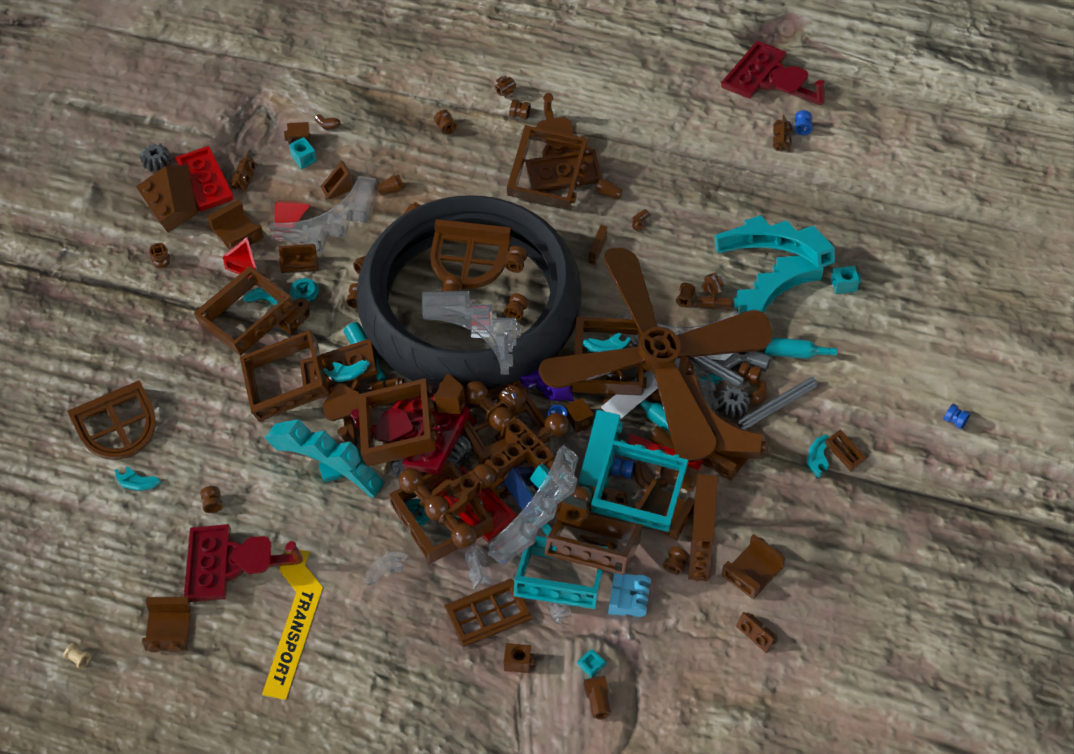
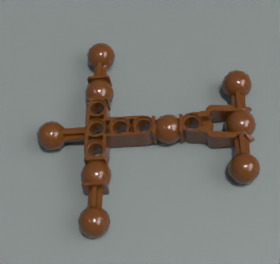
M472 381L464 388L465 400L471 405H480L487 412L485 420L487 422L490 421L492 428L501 431V436H505L508 445L493 454L490 460L487 459L485 461V464L476 465L468 474L454 481L450 479L445 480L432 493L423 485V475L417 469H405L398 478L401 490L406 493H415L421 499L420 505L424 506L427 517L433 521H439V525L445 524L452 532L451 539L454 545L461 549L472 547L476 542L477 533L473 526L467 523L460 524L455 517L465 511L467 503L475 497L476 493L479 494L481 489L491 487L498 479L506 476L512 468H517L524 462H527L535 470L539 465L544 464L556 477L552 483L554 484L553 489L556 490L561 486L569 495L586 500L587 509H590L593 500L592 491L587 487H577L569 479L571 470H567L563 462L555 460V455H552L549 448L543 443L551 436L559 438L566 434L569 429L567 417L561 413L550 414L545 420V427L533 433L523 422L517 420L516 416L513 417L511 410L503 407L501 401L495 405L488 398V390L485 384L480 381ZM445 495L454 496L459 501L450 507L448 500L444 498Z

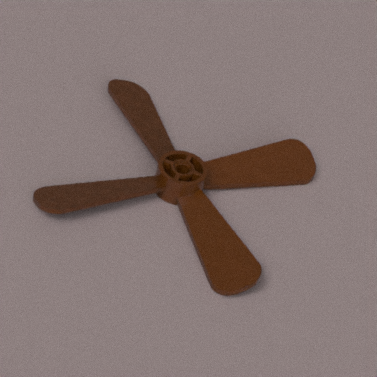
M610 248L605 253L604 262L642 335L638 347L548 358L541 362L539 374L543 382L548 386L564 388L640 364L645 370L655 374L675 454L679 455L680 458L687 459L688 462L704 459L714 451L716 437L675 365V361L680 357H699L764 350L772 339L770 322L763 312L750 310L679 335L665 327H658L637 256L625 248Z

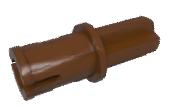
M715 295L713 297L696 296V301H703V303L695 302L696 308H712L714 310L715 308L732 309L733 307L732 298L715 297Z

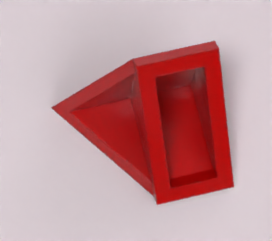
M278 200L275 202L274 229L293 231V227L311 204L292 200Z
M248 237L223 256L225 269L240 274L250 266L257 271Z

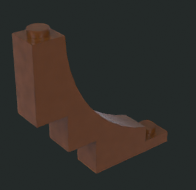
M680 357L679 372L716 437L714 452L722 457L764 459L765 453L768 452V441H766L763 434L743 431L719 418L709 408L704 399L700 382L696 375H693L694 364L691 363L688 357Z

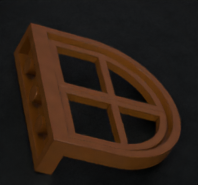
M435 220V234L430 256L433 271L441 281L444 282L447 276H455L443 267L441 260L463 263L461 277H458L463 282L462 289H475L486 286L501 275L508 256L511 227ZM443 241L468 243L465 257L441 255ZM475 244L499 246L496 261L472 258ZM471 264L493 266L487 273L481 276L468 278Z
M140 380L67 411L82 444L91 453L104 459H125L139 453L149 444L156 428L154 409ZM137 398L144 413L120 423L114 407ZM107 411L114 426L90 436L83 420ZM145 418V428L141 436L130 444L123 427ZM117 431L124 447L107 448L99 445L94 440Z

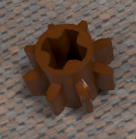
M505 75L496 80L498 84L495 85V90L499 96L502 97L504 95L506 98L515 94L513 90L516 88V83L511 77L507 78Z
M714 272L704 277L705 282H702V287L705 293L709 291L711 295H715L724 290L722 286L726 282L723 275L718 276Z

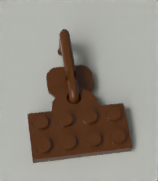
M546 93L543 96L546 120L538 122L536 128L573 135V128L569 119L565 117L554 118L552 111L554 97L551 93ZM546 143L547 145L543 149L542 157L525 160L531 190L540 192L570 187L580 151ZM590 149L589 155L584 158V161H586L585 170L579 176L582 177L580 186L598 183L600 178H602L595 149Z
M369 339L320 354L323 368H326L328 371H333L334 366L331 364L333 362L344 366H351L361 360H367L370 363L363 374L348 381L337 383L330 380L325 374L330 395H327V399L323 403L324 416L329 421L343 419L344 427L339 428L337 434L345 442H351L355 447L357 445L355 428L350 413L353 409H359V393L357 391L360 387V379L378 374L375 350ZM313 358L301 360L300 367L303 386L317 381Z

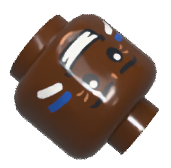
M509 385L498 395L497 403L501 401L503 407L508 408L515 414L526 403L525 392L520 387Z

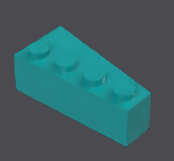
M597 410L578 482L579 486L587 487L590 490L592 487L597 486L610 440L619 442L618 438L623 429V422H621L619 414ZM607 477L604 488L608 487L610 477Z

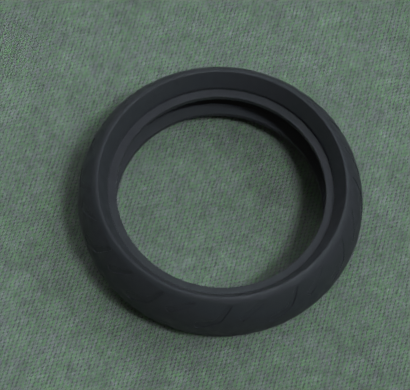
M476 195L454 196L431 201L405 213L380 234L369 249L359 274L357 308L363 330L375 351L391 368L397 370L399 374L411 381L426 378L428 385H432L435 390L439 389L440 382H443L446 374L456 379L463 386V389L469 382L480 381L489 390L517 380L520 381V377L537 371L542 361L554 358L559 354L576 325V316L578 317L581 306V281L571 250L564 239L543 218L523 206L499 198ZM436 219L511 227L510 246H519L527 251V257L542 271L550 289L549 299L544 311L524 333L495 347L469 351L438 347L414 336L394 316L388 303L389 293L401 269L415 256L432 247Z

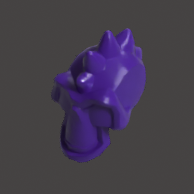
M539 369L529 375L520 377L523 387L531 389L536 386L539 391L544 393L543 396L551 401H574L572 385L564 388L550 387L543 382Z

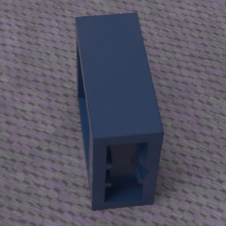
M533 467L512 468L503 482L527 517L555 515L562 495L558 489H553L554 484H551L549 489L542 493L530 480L535 472ZM527 486H533L542 501H537Z

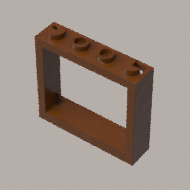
M525 125L508 181L507 196L571 209L572 203L575 204L577 193H575L576 187L579 188L582 177H579L580 173L585 170L586 161H584V158L590 152L588 138ZM531 140L580 150L567 197L518 187Z
M249 266L197 309L194 315L199 325L241 356L294 311L296 306L289 294ZM257 285L279 303L234 340L214 325L212 321L253 286Z
M576 316L574 355L582 354L583 332L638 335V344L642 335L634 319ZM640 364L637 365V382L587 380L572 385V392L642 396V389L646 388L647 377H643V372H647V370L641 367Z
M310 330L240 357L251 413L259 422L330 395L325 372L323 371L318 342ZM310 347L317 381L260 402L254 368Z
M426 378L358 394L361 455L367 467L436 451L435 441L438 440L436 430H434V427L437 426L435 415H433V412L436 411L434 401L432 400L434 392L432 385H428ZM421 396L424 435L374 447L372 407Z
M450 462L444 465L440 475L429 473L423 476V485L430 490L445 480L451 479L454 481L463 476V473ZM400 488L389 494L390 505L428 562L431 564L459 549L454 545L452 539L433 547L405 505V502L417 497L415 493H406ZM475 496L467 504L480 521L479 524L473 526L478 539L493 530L494 520L491 517V513L489 511L486 512L483 508L484 504L481 498Z
M697 474L688 579L697 582L698 580L709 581L718 476Z
M589 511L586 520H582L580 527L557 520L547 537L544 555L624 575L640 543L643 525ZM565 526H570L626 540L628 543L624 551L621 552L561 537L560 535ZM617 562L622 563V568L616 566Z

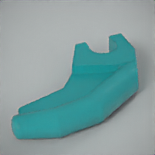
M259 287L248 291L243 296V301L249 303L262 299L268 300L274 305L279 303Z
M617 333L605 341L592 338L585 339L583 345L592 352L625 349L629 346L631 338L627 337L625 341H620L621 333Z
M361 360L351 366H344L333 362L331 363L334 366L333 371H328L326 368L323 371L330 380L338 383L357 378L366 371L370 363L367 360Z
M827 434L816 438L808 451L807 464L811 472L817 477L822 476V471L818 468H823L825 471L829 468V464L824 456V451L827 448L825 441L829 438Z
M128 466L125 467V474H119L118 469L114 470L117 482L126 489L144 491L153 489L161 484L160 478L156 476L140 477Z

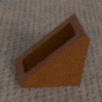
M343 161L337 165L320 186L327 199L353 191L351 173Z

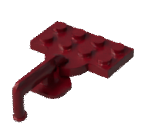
M759 41L755 42L721 82V88L749 99L759 89L770 90L777 88L817 105L825 103L824 80L815 82L817 93L801 87L808 79V72L797 66L784 68L781 63L787 57V52Z
M435 405L436 411L433 412V415H435L437 426L434 427V430H436L438 440L435 441L436 451L406 457L402 463L403 467L440 475L470 415L469 408L463 407L461 414L438 413L437 406ZM353 409L350 415L360 432L359 409ZM398 409L386 410L380 417L377 425H373V436L375 440L391 443L395 440L401 441L424 435L423 417L409 420L406 412Z
M229 524L191 527L189 531L184 597H188L190 602L226 599L227 581L236 579L243 572L259 574L267 571L269 567L297 565L303 562V557L294 541H289L285 546V550L291 554L271 555L272 543L268 537H250L243 544L239 545L236 542H230L231 527Z

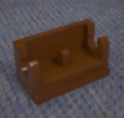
M316 244L279 246L281 273L318 271Z
M658 465L655 476L675 486L679 471ZM687 466L682 489L690 492L694 491L697 474H700L699 470Z

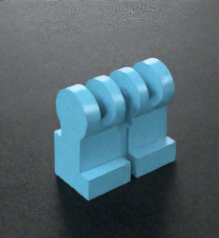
M614 573L608 614L623 616L628 614L635 617L645 616L651 579L645 575L635 576Z

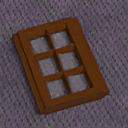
M512 578L444 605L463 647L532 620L523 598L514 596V581Z

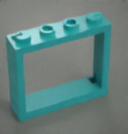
M610 440L591 503V512L669 532L686 474L688 460L680 458L679 455L665 454L661 450L652 451L642 445H629L623 440L621 442ZM614 454L679 471L666 517L601 500Z
M528 534L514 581V596L596 609L604 570L597 569L593 587L526 577L531 555L554 558L544 555L547 537Z

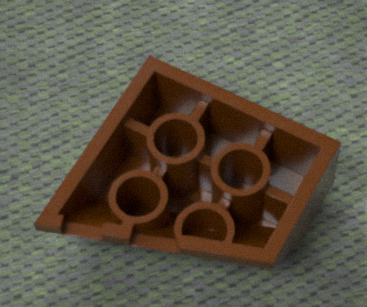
M188 165L165 166L136 186L160 224L168 233L198 213Z

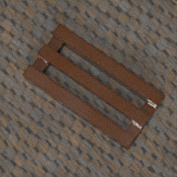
M600 225L589 250L588 263L596 265L607 240L608 226Z
M841 429L825 441L828 448L850 472L866 460L863 453ZM837 437L847 446V448L841 444ZM849 450L858 458V460H856V459L851 455V453L849 452Z

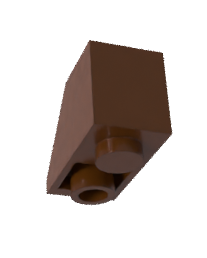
M446 374L443 382H440L439 389L434 394L433 401L437 406L438 413L461 414L466 403L463 386L448 374Z

